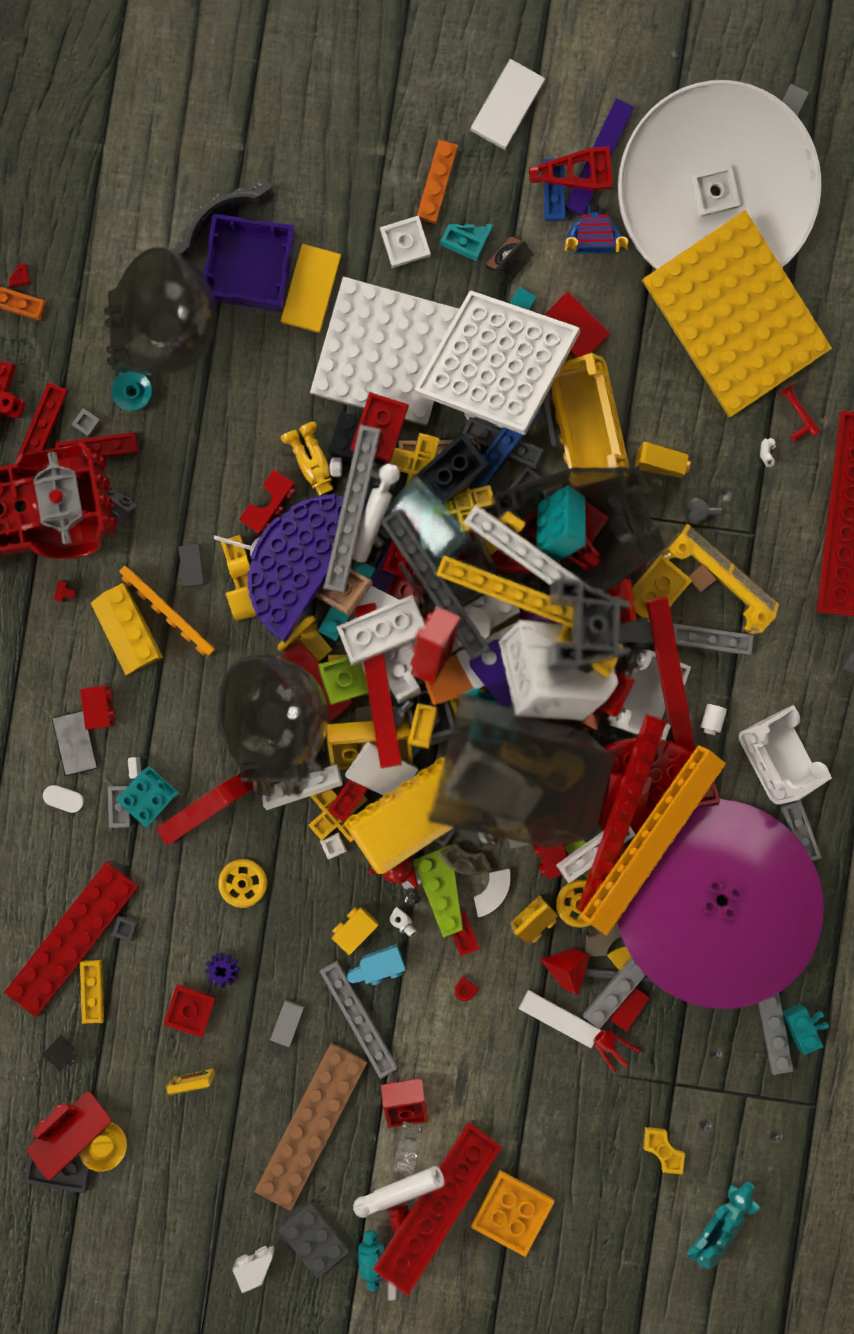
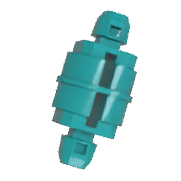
M368 1230L364 1235V1243L358 1246L357 1261L360 1278L366 1280L369 1291L375 1292L379 1289L380 1279L383 1277L372 1269L385 1249L384 1244L378 1242L376 1232Z

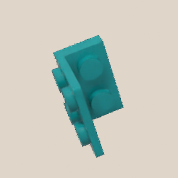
M148 766L138 774L116 801L144 827H148L160 812L175 799L179 792L154 769Z

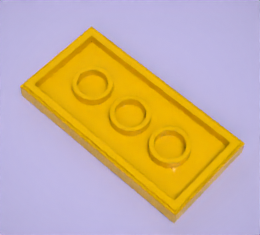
M305 244L301 245L281 323L317 333L321 332L341 254Z

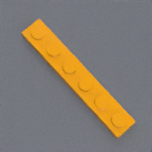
M123 566L119 571L123 575L121 579L129 586L133 584L138 589L136 593L143 600L148 598L153 603L151 607L158 614L163 612L168 617L166 621L173 628L179 627L183 631L181 635L188 642L192 640L196 643L197 646L195 648L203 656L206 654L212 656L217 651L129 567Z

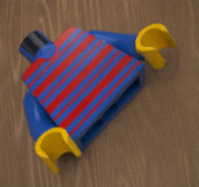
M592 204L588 206V215H581L579 221L573 223L567 233L564 250L567 251V248H573L574 254L613 253L615 245L616 252H619L620 247L628 250V239L623 237L616 224L610 221L609 215H600L599 205Z

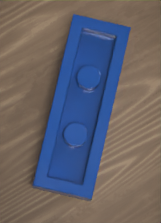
M557 158L544 159V160H543V163L548 162V161H551V160H554V159H557ZM564 165L552 169L554 177L564 178ZM543 183L544 221H565V186Z

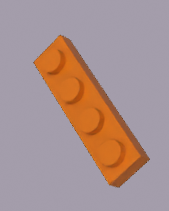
M438 140L417 216L422 221L433 224L437 223L458 149L456 144Z

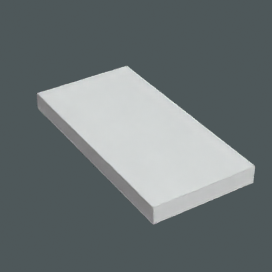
M510 59L472 124L470 131L506 150L545 82V78Z
M411 595L339 625L337 629L350 663L355 665L415 640L417 631L420 627L424 628L425 622L414 595Z

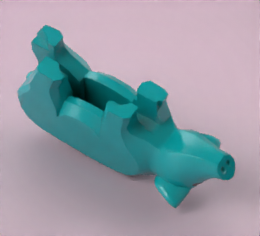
M745 1182L739 1189L734 1185H730L728 1190L729 1202L717 1209L701 1236L690 1248L688 1257L692 1261L696 1260L702 1268L705 1267L708 1270L717 1265L745 1222L744 1215H751L760 1209V1206L752 1200V1191L754 1189L752 1183Z

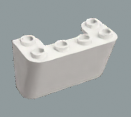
M634 648L627 653L626 663L621 671L624 675L635 680L633 687L618 717L616 718L606 713L605 719L610 726L638 735L645 714L662 719L666 708L655 652ZM680 662L681 671L683 670V683L685 686L691 666H688ZM666 723L661 739L666 740L670 724Z

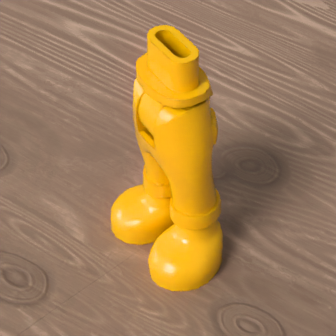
M310 422L301 426L299 431L306 442L305 444L309 449L312 459H309L297 430L283 434L281 440L283 443L293 447L292 450L296 455L303 475L313 485L312 488L316 489L318 495L322 496L334 489L331 485L332 479L329 478L330 470L327 460L318 445L317 439H314L317 425L315 422Z

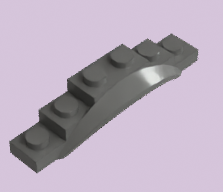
M265 181L264 183L257 184L252 192L246 186L230 194H226L224 191L222 194H216L212 197L211 202L207 205L198 207L192 215V223L187 225L181 233L184 241L175 244L169 252L176 265L193 254L191 247L200 232L212 221L213 214H222L233 207L252 202L259 206L274 195L272 186L268 181Z

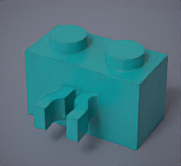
M801 1004L782 1011L795 1045L803 1055L823 1047L816 1030H824L829 1028L826 1022L822 1024L816 1023L819 1018L824 1017L821 1011L815 1013L812 1018H810L807 1009Z

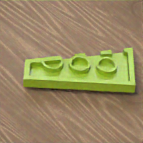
M449 846L413 860L443 938L463 930L455 871L448 867L437 854Z

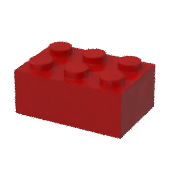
M436 607L433 614H428L424 628L420 627L415 636V639L418 641L415 643L412 651L415 654L410 662V665H412L411 675L434 685L451 657L460 620L459 616L439 607Z

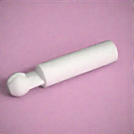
M386 464L380 469L381 484L379 488L372 489L362 515L353 560L366 562L381 526V520L384 518L392 495L388 492L390 485L397 482L400 477V471L394 464Z
M433 1166L377 1189L369 1195L360 1196L355 1200L353 1210L357 1216L365 1218L377 1211L386 1210L441 1188L444 1184L442 1172L438 1167Z

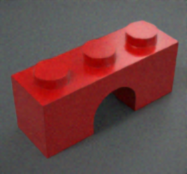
M274 469L262 485L271 494L270 504L264 508H258L250 503L239 518L241 523L260 536L271 524L275 516L278 517L282 513L284 502L287 499L290 500L296 492L294 489L296 487L295 484Z

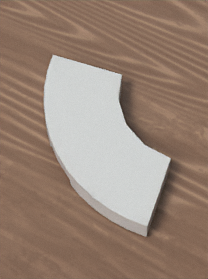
M509 868L489 872V882L486 889L474 896L478 917L491 913L505 899L510 886Z

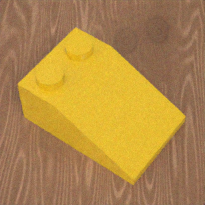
M539 895L510 924L513 932L529 944L531 941L533 943L542 936L541 932L546 927L548 929L557 922L556 918L558 915Z

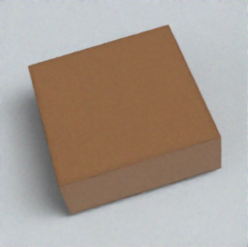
M704 564L688 576L692 579L691 584L699 593L716 580Z

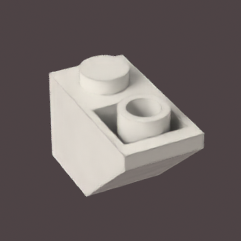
M267 1246L261 1247L250 1256L245 1254L236 1260L233 1272L242 1293L262 1285L274 1254V1246L268 1248Z

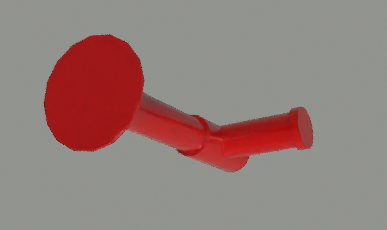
M793 382L776 395L780 394L788 399L805 425L790 435V438L795 443L808 432L814 437L820 433V430L796 398L793 391V384L795 382Z

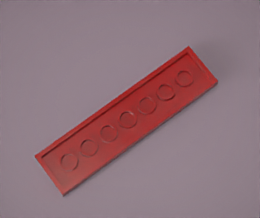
M108 861L105 862L4 993L35 1018L38 1017L139 886Z
M467 1122L438 1167L444 1178L443 1186L419 1196L372 1270L408 1296L502 1147L471 1123Z

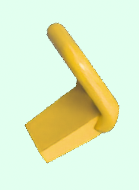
M313 615L306 617L295 627L286 643L281 641L277 646L278 651L286 653L300 640L319 662L332 649L317 631L318 621Z

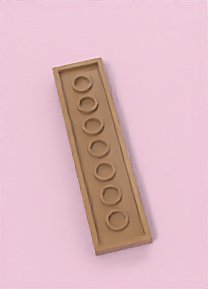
M332 1042L330 1043L254 1191L255 1193L290 1211L292 1210L367 1064L366 1060Z

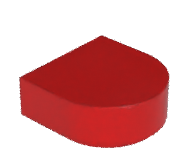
M462 976L455 985V995L461 1001L471 1000L479 990L465 976Z

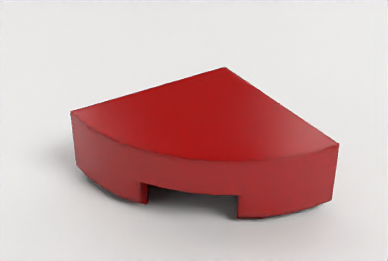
M26 263L18 265L10 276V288L31 285Z

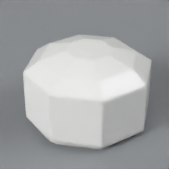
M333 457L330 461L329 469L333 478L342 477L341 458Z

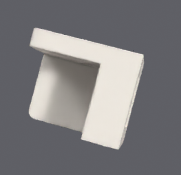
M410 670L402 674L404 677L403 682L391 688L400 705L408 698L413 699L421 694V690L411 675Z

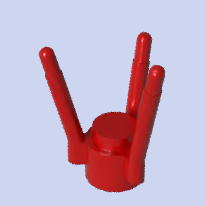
M585 534V543L590 551L587 549L583 552L579 549L575 551L579 555V560L570 555L564 558L577 564L584 571L586 569L591 571L598 565L600 553L595 550Z
M602 1030L593 1040L594 1047L600 1052L612 1072H616V1069L604 1051L610 1052L624 1067L628 1068L629 1065L613 1049L615 1046L614 1040L638 1053H641L642 1050L616 1036L610 1030L607 1032Z

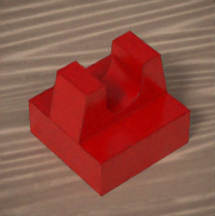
M58 580L53 600L63 603L64 597L74 599L76 591L66 589L67 582Z

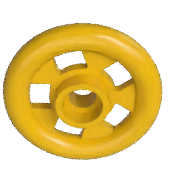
M237 859L228 863L223 868L219 876L218 887L221 896L227 903L238 908H248L257 904L265 895L267 877L264 870L256 862L248 859ZM239 867H247L248 874H239ZM229 874L235 876L232 884L227 882ZM257 875L259 884L253 885L251 876ZM240 880H244L246 882L245 887L239 886ZM232 889H234L237 893H240V895L237 898H234L230 894V891ZM252 890L255 895L247 899L245 893Z
M577 879L567 883L560 890L556 900V909L560 918L566 924L578 928L590 926L587 921L580 917L582 912L577 910V901L580 900L582 893H574L576 888H583L584 890L587 881L585 879ZM566 897L571 898L570 906L564 905ZM572 911L579 914L577 919L569 916Z

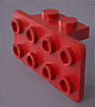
M86 1092L73 1105L65 1102L57 1105L48 1118L38 1123L37 1128L32 1132L37 1139L28 1146L27 1153L47 1180H52L112 1123V1119L91 1092Z

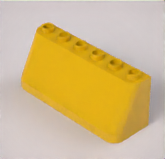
M590 353L565 361L551 386V401L556 408L555 420L560 426L561 433L559 438L565 449L564 460L569 467V482L573 487H580L628 476L630 474L629 463L604 358Z
M448 754L438 758L435 763L426 769L420 770L417 775L402 782L399 787L385 793L381 799L367 805L364 810L352 815L344 822L347 830L377 874L389 871L479 810V807L464 798L454 801L446 796L444 787L455 767Z

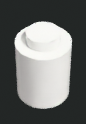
M707 704L701 728H704V733L714 736L716 732L721 733L727 712L726 708Z

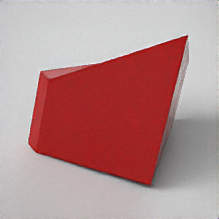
M572 948L540 959L562 988L579 995L590 957L589 954Z

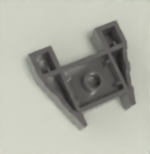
M558 578L551 583L550 605L573 607L572 643L556 641L548 647V668L569 670L619 658L630 652V649L619 648L620 612L622 613L630 608L631 603L609 596L604 591L587 586L586 583L580 580Z

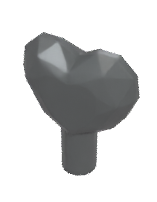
M692 498L688 502L690 509L688 520L692 524L702 523L709 515L721 516V508L709 507L702 499Z
M410 698L401 706H393L396 729L402 725L406 712L414 705L413 700Z

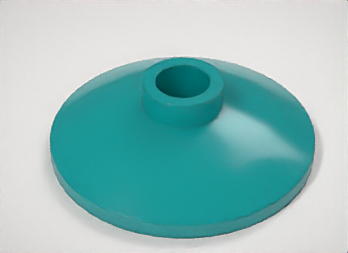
M126 371L118 375L114 380L111 388L112 398L121 409L138 411L149 403L152 397V385L144 374L138 371ZM131 390L137 391L135 396L130 395Z

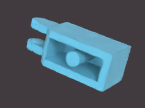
M398 944L363 955L360 960V966L348 971L347 980L352 984L365 980L366 984L371 983L375 985L383 982L385 977L391 976V978L401 976L402 972L405 971V964Z

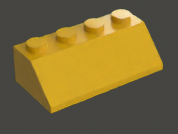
M122 583L105 591L91 602L126 676L163 658L128 585Z
M405 718L402 725L396 729L400 755L402 759L413 764L412 746L408 745L411 731L410 719ZM373 721L327 724L331 766L337 764L340 770L349 769L367 742L377 746Z

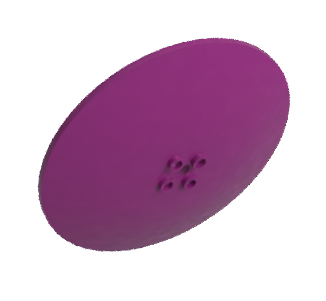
M720 799L718 803L697 806L685 825L675 836L674 841L669 845L662 858L651 871L649 877L646 878L639 888L638 893L617 920V925L621 938L633 961L654 984L680 1000L702 1007L715 1009L746 1007L762 1002L781 992L806 967L816 949L821 933L824 909L823 894L816 868L809 854L785 825L758 808L736 801ZM718 895H724L727 898V905L725 907L717 904L716 898Z

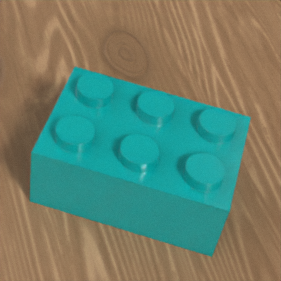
M569 485L538 504L536 548L555 562L585 546V497Z

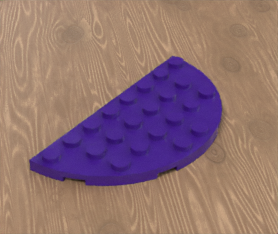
M334 494L322 495L304 500L290 507L291 510L280 518H275L265 529L252 552L250 571L248 572V591L251 604L265 627L284 643L287 642L326 581L344 496H335ZM365 500L363 513L368 502L367 500Z

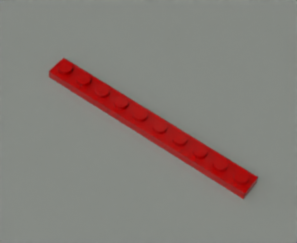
M645 714L577 910L580 912L584 911L618 861L667 723L664 719Z

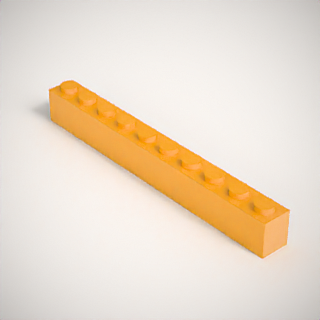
M698 745L581 913V918L606 936L608 935L621 914L626 910L630 901L638 893L646 878L649 877L657 862L662 858L666 849L674 841L675 836L685 825L691 813L697 808L700 800L710 789L716 777L721 773L726 764L710 750Z

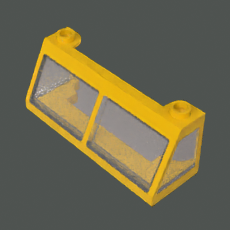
M686 524L659 554H662L668 560L674 557L683 560L691 555L701 565L704 564L714 577L748 606L742 614L746 618V625L743 629L748 634L762 633L776 617L779 604L689 524Z

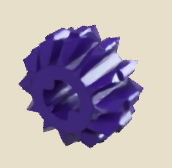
M220 952L219 958L216 955H212V961L206 962L209 968L205 969L204 973L211 974L207 981L209 982L214 979V987L219 982L221 988H225L226 983L231 986L233 985L232 979L237 980L239 977L235 972H238L240 967L234 966L238 960L230 961V953L224 958V953ZM219 968H226L225 973H219Z

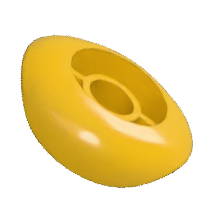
M111 1123L79 1154L82 1162L94 1171H107L116 1167L126 1153V1136L119 1126Z

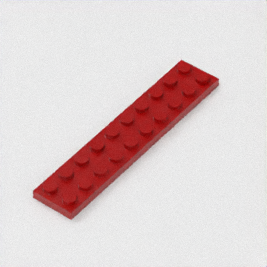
M842 410L839 412L816 612L854 617V412Z

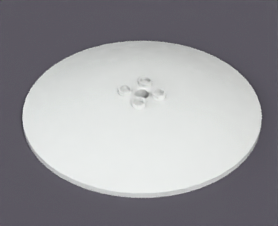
M712 80L686 86L671 93L650 109L639 122L626 145L618 176V200L624 226L636 249L656 270L745 209L779 264L783 267L796 255L811 232L818 213L821 197V171L817 152L808 131L797 115L785 103L767 91L750 84L729 80ZM711 186L719 187V196L711 194Z

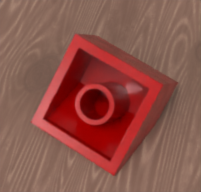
M409 1079L404 1082H389L381 1085L383 1109L388 1128L429 1122L422 1079Z

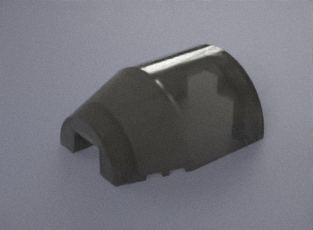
M572 467L491 496L493 513L496 520L501 518L506 512H509L523 521L529 514L538 512V504L542 500L547 499L558 490L569 485L583 495L585 501L607 515L609 519L592 541L593 547L600 553L598 565L591 571L587 569L584 571L580 566L572 562L567 570L594 589L598 588L605 591L613 588L626 576L633 573L635 569L665 548L659 527H653L641 489L646 486L639 467ZM576 552L571 553L572 557L579 560V555ZM512 573L517 584L550 596L551 585L534 573Z

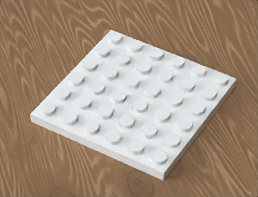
M343 277L310 394L364 409L369 392L409 404L405 420L427 426L434 401L417 395L414 389L459 309Z
M470 290L414 391L422 397L525 435L579 336L580 328Z

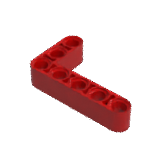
M246 769L220 784L157 827L156 831L166 846H168L259 785L250 771Z

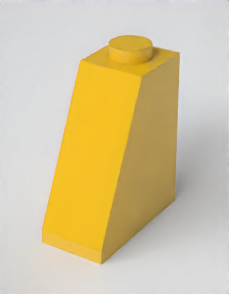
M643 442L637 449L634 469L682 478L685 473L689 472L691 461H688V454Z

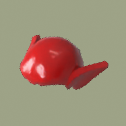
M412 855L382 874L384 879L391 883L402 884L408 881L415 889L419 887L415 868L413 867ZM373 867L369 870V874L376 873Z

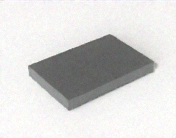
M78 1155L54 1179L47 1180L29 1156L24 1183L86 1193L90 1169L84 1165Z

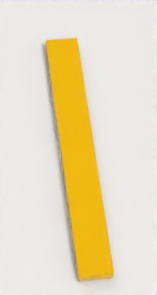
M443 556L436 574L437 576L572 628L573 607L550 605V596Z

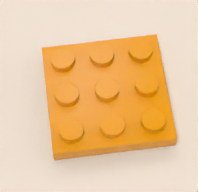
M499 1169L470 1225L474 1230L526 1257L555 1201L552 1197Z

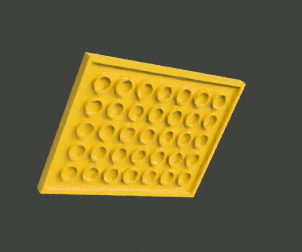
M746 209L642 279L645 287L728 417L733 416L832 349Z

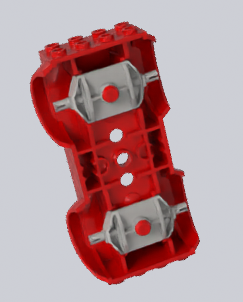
M81 442L49 450L19 454L15 464L1 466L0 504L4 506V512L0 515V557L34 551L36 554L50 559L81 558L98 551L105 537L116 535L117 522L115 517L112 516L111 509L114 508V504L108 492L110 481L105 475V469L107 468L105 457ZM20 500L26 503V509L23 512H17L15 509L16 503Z

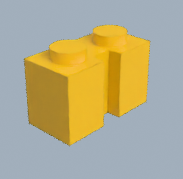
M362 906L358 909L354 907L347 914L349 919L344 924L340 922L332 930L334 932L332 939L348 955L379 924Z

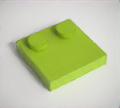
M347 656L318 665L330 705L369 694L361 662L351 665Z

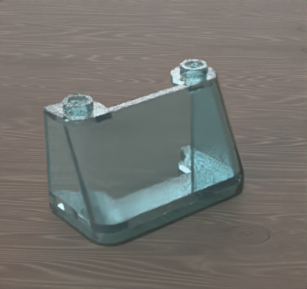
M418 477L411 480L388 505L384 518L398 509L437 569L440 567L443 556L455 559L471 545V537L468 532Z

